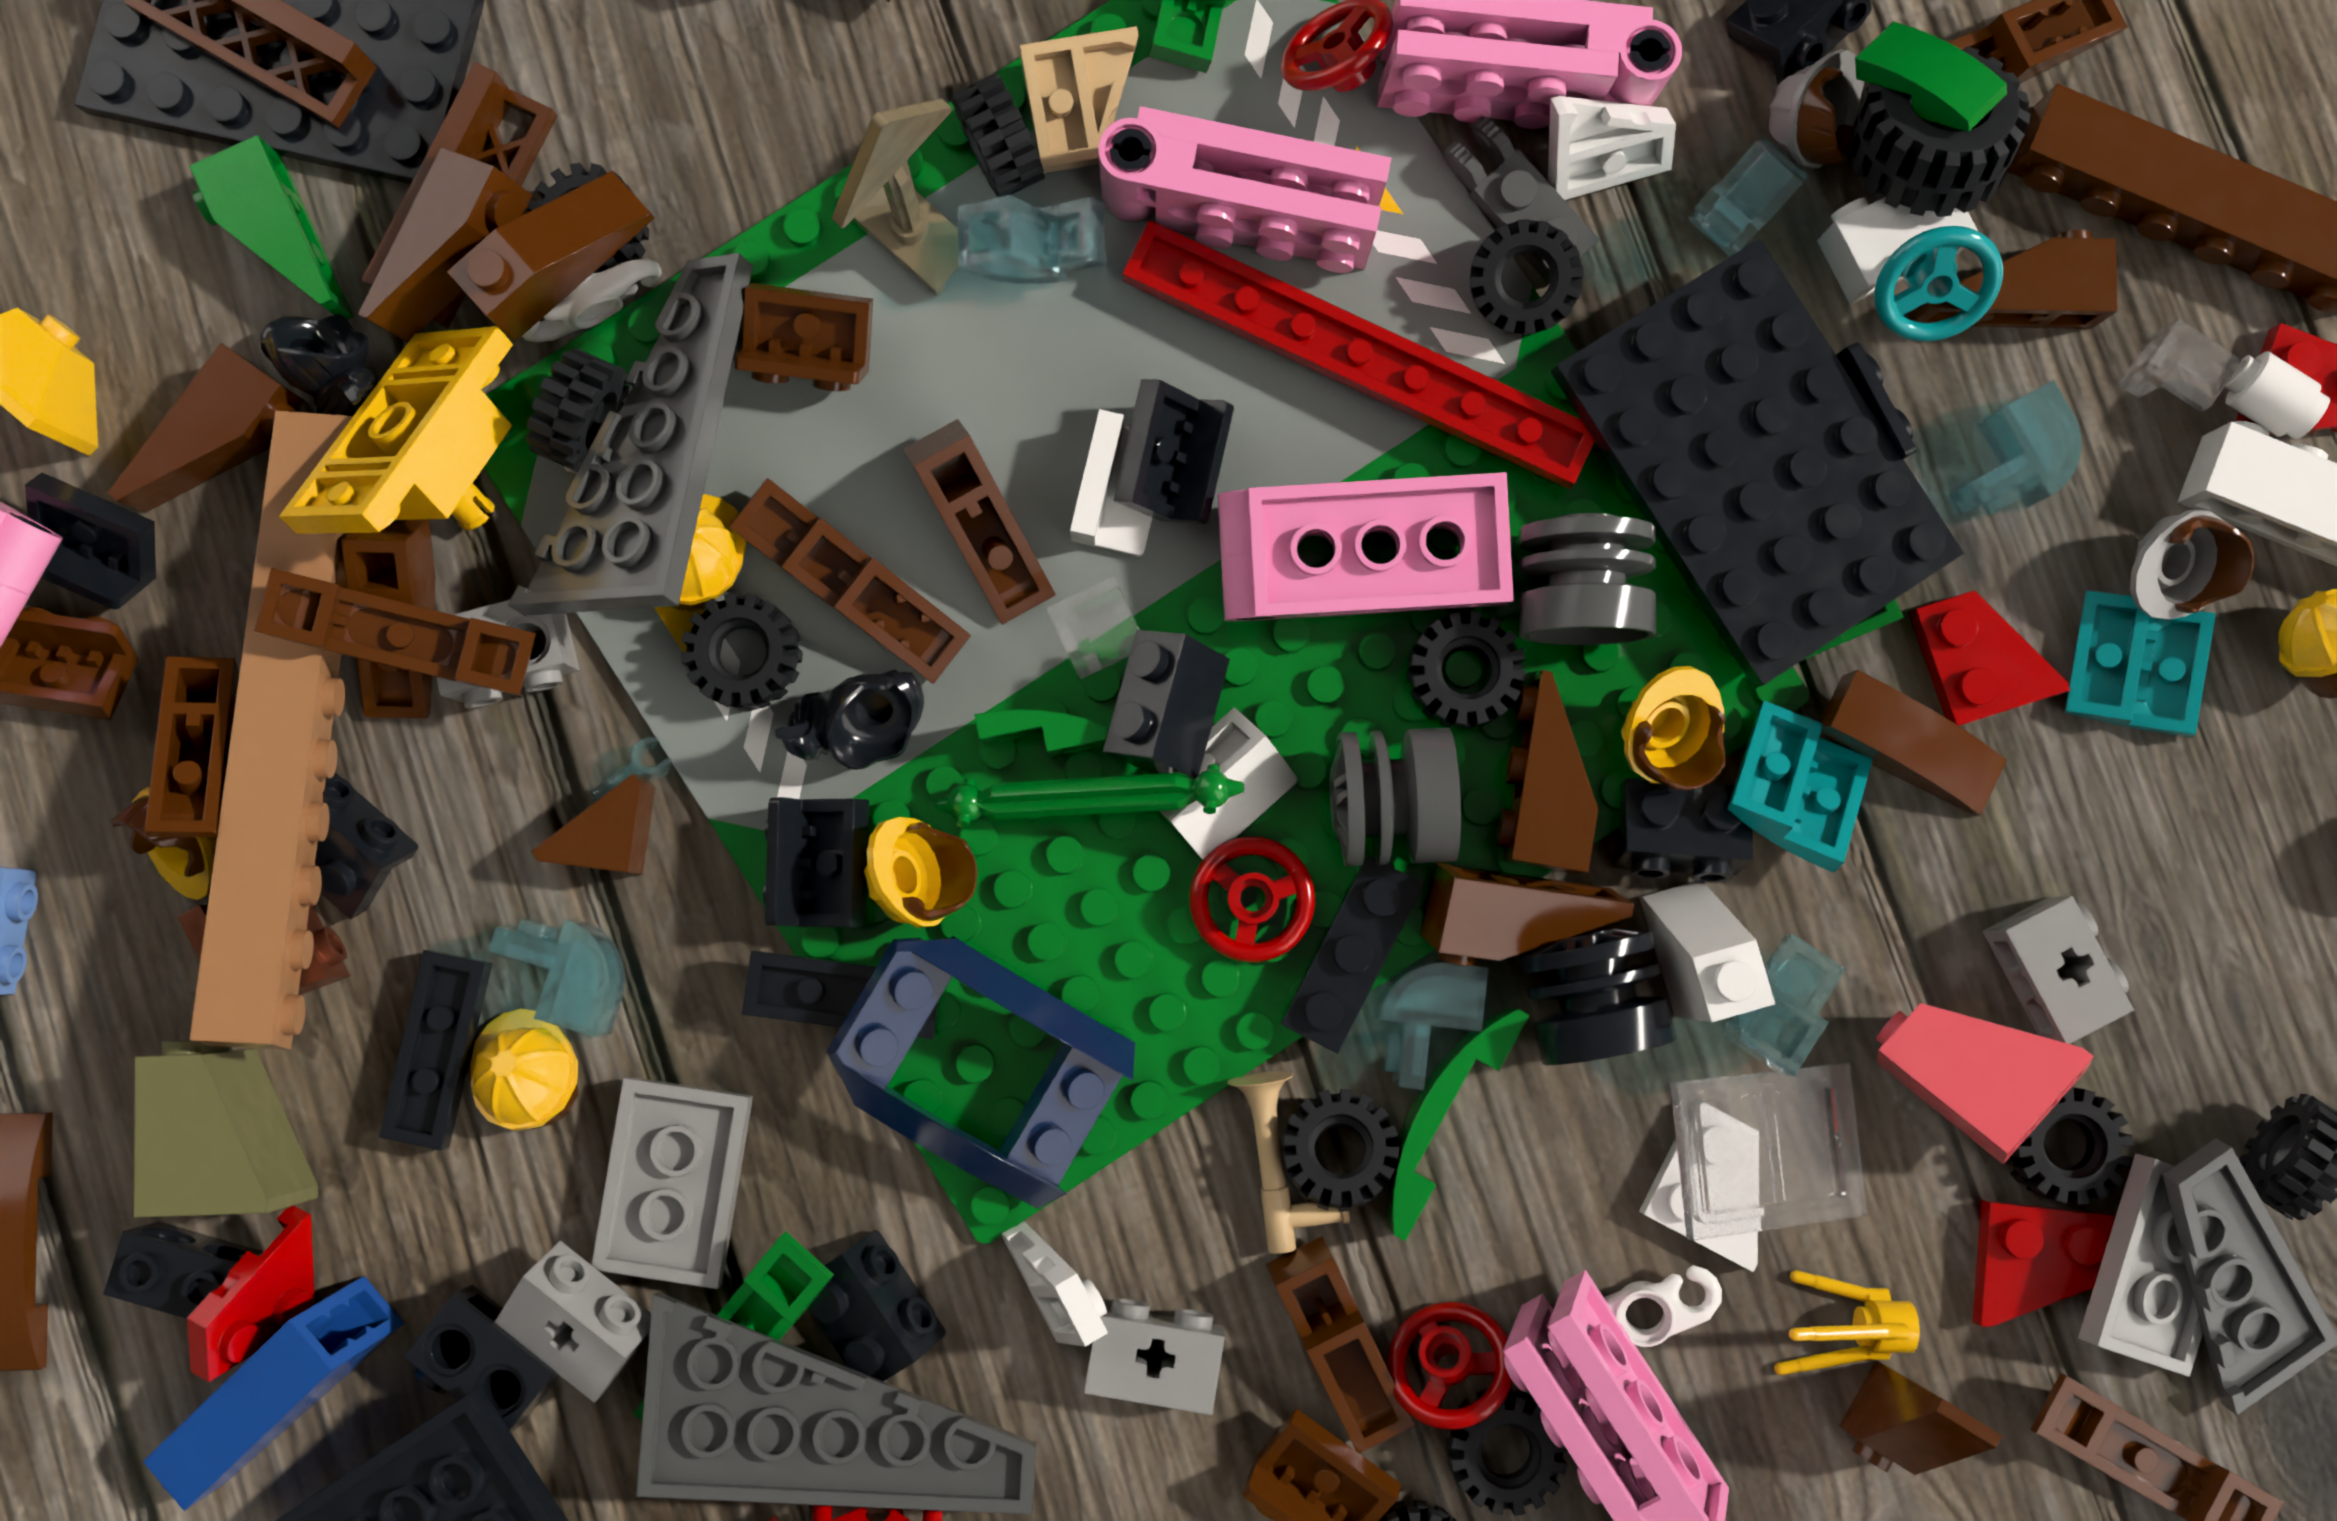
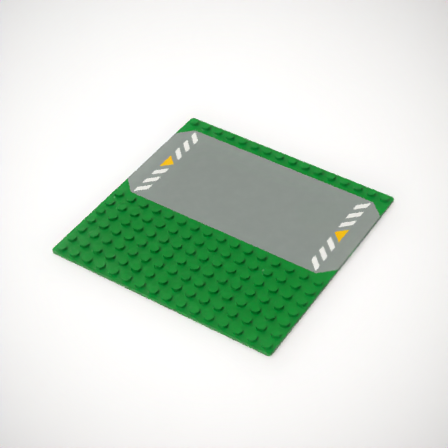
M1110 0L1048 39L1054 40L1137 26L1138 41L1114 122L1123 118H1137L1139 108L1142 106L1391 157L1387 183L1379 205L1381 212L1377 232L1364 270L1353 268L1352 272L1349 273L1331 272L1320 268L1316 264L1317 260L1294 255L1292 259L1287 261L1272 260L1259 255L1255 247L1232 243V246L1229 248H1210L1580 419L1550 372L1557 364L1577 352L1560 325L1557 323L1556 326L1536 334L1511 333L1493 325L1478 310L1470 289L1471 265L1481 243L1495 230L1478 205L1469 197V192L1456 176V173L1447 165L1446 160H1444L1445 157L1417 117L1399 115L1392 108L1377 107L1379 82L1384 71L1378 59H1374L1376 68L1372 76L1361 86L1347 92H1337L1333 87L1317 91H1302L1291 87L1284 80L1281 73V59L1286 46L1304 24L1325 9L1338 4L1337 0H1226L1222 9L1212 62L1207 73L1148 57L1161 0ZM1341 23L1325 31L1313 42L1321 40L1329 32L1337 29ZM1020 57L996 73L1003 80L1006 90H1009L1014 105L1018 107L1022 115V121L1032 137L1031 141L1037 149ZM1317 61L1299 67L1300 70L1306 72L1322 70ZM952 101L947 103L952 107L950 114L907 161L915 190L978 247L976 256L971 261L967 259L947 280L945 283L946 288L938 297L853 220L844 228H841L832 220L853 163L704 257L740 253L753 266L750 283L873 298L869 372L859 384H851L850 390L826 391L815 388L813 386V379L789 376V382L764 383L753 380L752 372L734 369L735 355L742 350L743 310L703 494L722 498L735 507L739 513L763 481L769 478L863 552L875 558L971 634V637L936 682L932 684L746 541L743 565L733 586L715 600L718 602L725 600L724 594L736 593L738 596H745L746 593L757 595L764 601L768 600L792 621L790 623L798 631L801 641H798V647L803 651L802 662H797L796 671L799 672L796 682L790 680L785 687L789 692L781 699L777 696L770 700L771 705L764 708L754 706L750 707V710H738L730 706L728 708L702 694L699 687L692 684L688 678L687 673L690 672L688 666L682 664L681 653L686 652L687 645L681 642L684 631L691 632L694 624L689 620L693 614L697 612L701 615L707 608L681 611L673 607L664 606L576 613L764 908L763 888L766 882L767 861L765 825L768 819V802L771 797L794 799L856 798L869 800L868 843L871 833L879 822L897 817L915 818L929 824L934 829L957 836L967 842L977 863L978 876L974 895L962 908L945 916L936 926L916 928L908 923L893 921L869 897L867 885L865 927H776L795 956L878 966L893 939L921 938L922 940L950 939L953 935L1022 978L1135 1042L1133 1081L1122 1076L1059 1183V1186L1067 1193L1229 1086L1227 1082L1230 1079L1244 1076L1303 1037L1281 1025L1280 1022L1360 866H1344L1341 846L1336 832H1333L1330 769L1336 755L1337 736L1340 732H1356L1361 760H1367L1369 733L1371 731H1382L1390 759H1400L1402 739L1407 729L1448 728L1439 725L1440 720L1432 716L1429 719L1421 712L1424 708L1418 701L1414 703L1410 695L1412 691L1411 683L1407 682L1406 677L1411 650L1419 637L1435 621L1445 619L1448 614L1459 611L1460 615H1467L1470 611L1482 612V618L1489 620L1493 616L1502 621L1499 627L1506 633L1510 629L1517 637L1514 644L1517 650L1523 649L1525 660L1521 662L1522 670H1526L1525 681L1520 684L1519 691L1522 684L1531 685L1532 677L1541 670L1552 671L1598 806L1593 844L1620 827V785L1626 778L1645 779L1634 772L1628 764L1624 753L1625 741L1622 738L1621 730L1632 702L1637 699L1641 689L1657 674L1672 667L1692 666L1705 672L1712 678L1720 692L1724 708L1723 743L1725 757L1748 743L1759 706L1764 700L1794 712L1808 702L1810 694L1793 666L1763 686L1757 688L1752 686L1656 535L1655 544L1650 548L1639 550V552L1651 554L1656 559V568L1650 573L1626 579V584L1651 589L1656 593V635L1654 637L1638 642L1609 645H1554L1521 639L1519 637V596L1523 592L1548 586L1547 580L1529 577L1519 571V561L1523 557L1536 554L1525 551L1519 546V530L1523 525L1581 513L1610 514L1617 517L1636 518L1646 521L1596 442H1594L1575 484L1569 490L1123 282L1122 273L1148 221L1156 222V211L1146 219L1134 222L1124 221L1112 215L1102 199L1100 164L1044 173L1045 179L999 200L991 189L986 175L983 174L979 162L970 148L971 145L961 128L962 125L957 118ZM1177 232L1194 241H1197L1195 239L1196 235ZM1511 257L1504 265L1501 274L1504 291L1510 298L1522 303L1533 302L1539 299L1540 296L1514 258ZM682 271L486 395L513 426L492 454L484 469L536 550L545 534L556 535L570 508L564 496L577 474L576 471L533 453L529 449L530 444L527 443L526 436L531 429L527 428L528 419L535 415L536 410L532 409L535 398L541 397L543 389L540 386L544 378L550 379L552 376L550 368L556 361L561 363L562 354L567 350L571 352L572 348H578L624 369L627 374H629L635 361L646 362L660 336L655 323ZM1141 379L1162 380L1197 399L1225 400L1232 404L1234 411L1211 513L1206 524L1165 522L1152 518L1145 552L1141 557L1071 541L1070 528L1099 409L1124 415L1123 426L1130 428ZM626 383L625 385L629 386V391H628V395H629V393H630V391H631V389H632V386L629 385L628 383ZM628 395L622 400V402L625 403ZM956 419L961 422L971 436L1056 594L1003 625L996 616L903 449ZM1507 472L1514 598L1512 603L1497 607L1257 621H1224L1217 497L1219 493L1248 490V488ZM1434 529L1427 533L1426 545L1434 557L1441 560H1450L1456 557L1458 542L1451 532L1445 529ZM1379 532L1371 533L1362 539L1361 547L1363 554L1371 562L1384 564L1395 558V544L1386 534ZM1308 537L1297 548L1300 560L1310 567H1323L1333 559V549L1330 543L1322 537ZM746 628L737 629L729 633L721 643L719 651L721 664L730 674L737 676L751 674L763 663L766 647L763 638L757 631ZM1136 630L1186 634L1229 658L1230 661L1212 727L1235 707L1267 736L1297 776L1296 784L1236 838L1258 836L1275 840L1291 849L1305 864L1314 885L1315 908L1310 926L1302 939L1283 955L1263 962L1233 960L1211 948L1197 931L1189 906L1191 882L1202 859L1159 811L1000 820L982 813L979 818L971 821L968 827L962 828L957 826V819L951 813L937 810L935 808V801L950 795L954 788L963 785L965 779L975 780L976 787L983 791L997 783L1152 774L1103 752L1104 747L1050 757L1046 750L1043 733L984 745L978 737L974 714L1000 710H1045L1086 718L1107 726L1109 731ZM1460 647L1448 652L1443 659L1442 676L1450 689L1459 694L1470 695L1481 691L1485 687L1489 678V666L1481 653L1472 648ZM894 669L898 672H911L918 680L924 694V707L920 721L912 731L904 752L899 757L877 762L864 769H848L838 763L830 752L827 755L821 753L818 760H803L789 753L785 749L782 740L776 738L775 729L786 727L788 718L794 712L795 703L806 694L815 692L829 695L835 686L853 676L881 674ZM1517 699L1508 707L1506 712L1486 725H1478L1472 729L1461 730L1460 726L1450 727L1457 752L1460 780V849L1457 861L1437 863L1540 878L1553 871L1502 862L1504 847L1496 846L1495 844L1497 823L1501 809L1511 810L1514 785L1505 782L1509 753L1512 746L1521 747L1524 723L1515 720ZM1404 835L1393 837L1392 853L1387 865L1422 882L1424 886L1370 992L1434 950L1420 935L1435 862L1411 863L1405 846ZM1365 837L1364 858L1366 855L1374 858L1371 837ZM1258 855L1241 856L1226 863L1239 876L1247 873H1260L1275 881L1289 875L1275 861ZM1212 880L1208 892L1210 914L1218 928L1228 937L1235 940L1239 920L1229 909L1228 891ZM1247 887L1241 893V904L1249 911H1258L1264 904V894L1256 887ZM1296 894L1279 899V905L1274 915L1267 921L1257 925L1255 943L1265 942L1276 937L1288 926L1295 911ZM952 977L940 998L935 1038L916 1037L887 1086L934 1115L999 1150L1063 1042ZM915 1143L974 1238L982 1244L993 1242L1002 1236L1001 1233L1019 1225L1050 1204L1048 1203L1037 1209Z

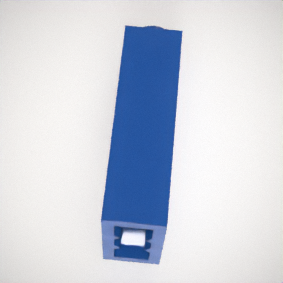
M365 1276L357 1279L288 1320L167 1437L143 1463L183 1511L187 1510L229 1481L405 1323Z

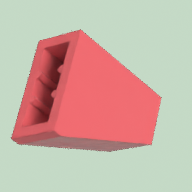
M1920 1003L1909 1016L1898 1011L1876 1037V1040L1882 1044L1878 1050L1877 1064L2002 1164L2009 1159L2087 1071L2094 1058L2091 1053L2079 1046Z

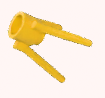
M1793 1270L1790 1273V1279L1794 1283L1862 1301L1865 1303V1306L1855 1308L1853 1325L1797 1327L1789 1330V1337L1793 1341L1856 1340L1859 1346L1778 1362L1774 1365L1776 1374L1786 1375L1864 1360H1889L1891 1353H1914L1917 1349L1920 1336L1917 1311L1910 1301H1892L1888 1288H1865L1799 1270Z

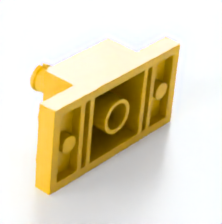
M498 326L414 334L279 517L296 534L379 533L394 520L448 519L450 515L457 520V523L463 530L467 531L473 530L485 523L489 517L483 513L480 507L487 513H493L494 504L488 497L484 496L473 482L513 425L481 389L488 386L497 377L500 371L498 365L513 346L511 341Z

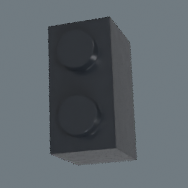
M1136 630L1103 752L1148 773L1180 772L1195 779L1201 769L1230 659L1186 634Z

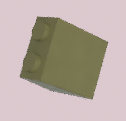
M190 1040L161 1042V1054L135 1057L134 1218L269 1213L318 1198V1184L256 1049H232V1047L209 1046Z

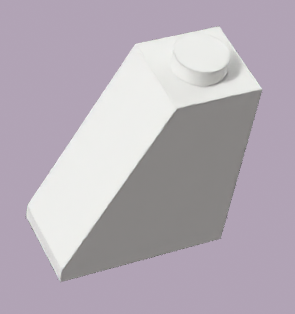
M1695 881L1639 897L1649 931L1654 932L1657 946L1655 947L1658 962L1661 964L1663 979L1676 1018L1715 1022L1775 1005L1756 939L1705 883Z

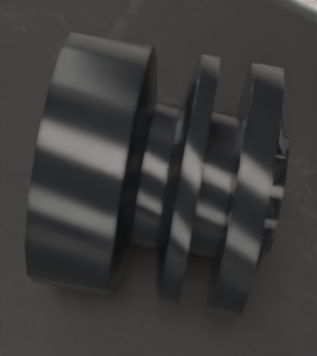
M1607 929L1556 940L1535 953L1520 957L1523 973L1552 970L1554 981L1526 988L1528 998L1540 1000L1558 999L1561 1010L1534 1023L1542 1064L1563 1065L1610 1058L1659 1047L1677 1039L1668 998L1637 996L1635 984L1649 980L1662 973L1660 963L1631 966L1628 956L1657 947L1653 931L1631 932Z

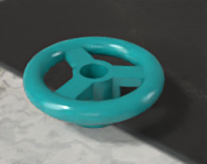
M1962 226L1938 227L1912 237L1892 253L1877 277L1874 302L1880 320L1894 334L1912 341H1937L1963 332L1985 315L1998 296L2003 281V263L2000 253L1987 236L1979 231ZM1958 246L1971 250L1981 261L1983 279L1978 292L1961 284L1956 275L1957 263L1955 258ZM1901 274L1908 289L1894 296L1895 285ZM1947 301L1962 309L1947 319L1931 323L1916 322L1903 316L1927 302L1940 304Z

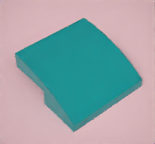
M2086 590L2069 682L2070 691L2067 694L2064 713L2139 730L2193 738L2197 731L2216 613L2198 611L2197 613L2174 619L2153 618L2146 616L2134 604L2132 596Z
M1764 700L1757 712L1728 810L1772 843L1814 865L1835 873L1845 861L1873 759L1819 738L1823 726L1822 723Z

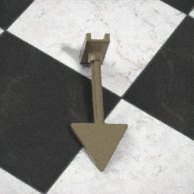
M942 98L877 112L872 117L832 216V220L841 228L846 227L853 220L937 297L946 288L945 283L967 259L971 261L978 253L977 245L915 190L907 162L910 156L952 111V107Z

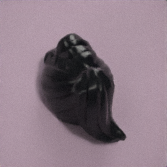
M332 314L320 320L300 316L280 317L269 322L260 335L261 350L264 355L272 362L282 378L291 386L314 397V406L317 407V414L354 416L378 384L376 378L373 377V372L362 367L369 350L368 337L363 333L356 332L348 320L341 314Z
M894 669L881 674L853 676L835 686L829 695L815 692L806 694L795 703L794 712L788 718L786 727L775 729L776 738L782 740L785 749L789 753L803 760H818L821 753L827 755L830 752L833 758L844 767L853 770L864 769L877 762L899 757L904 752L912 731L920 721L924 707V694L918 680L911 672H898Z

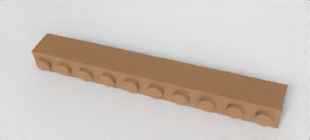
M275 410L190 1032V1041L209 1046L291 1050L293 1034H300L305 1021V999L302 995H298L301 970L309 968L313 957L314 939L312 932L307 930L309 906L317 904L322 886L321 870L318 866H315L317 843L326 839L329 829V807L327 803H323V791L326 778L334 776L337 766V746L335 741L331 740L333 717L342 714L345 703L344 682L338 678L342 654L257 633L254 630L271 568L339 584L341 587L347 588L341 539L348 533L296 534L279 515L353 416Z

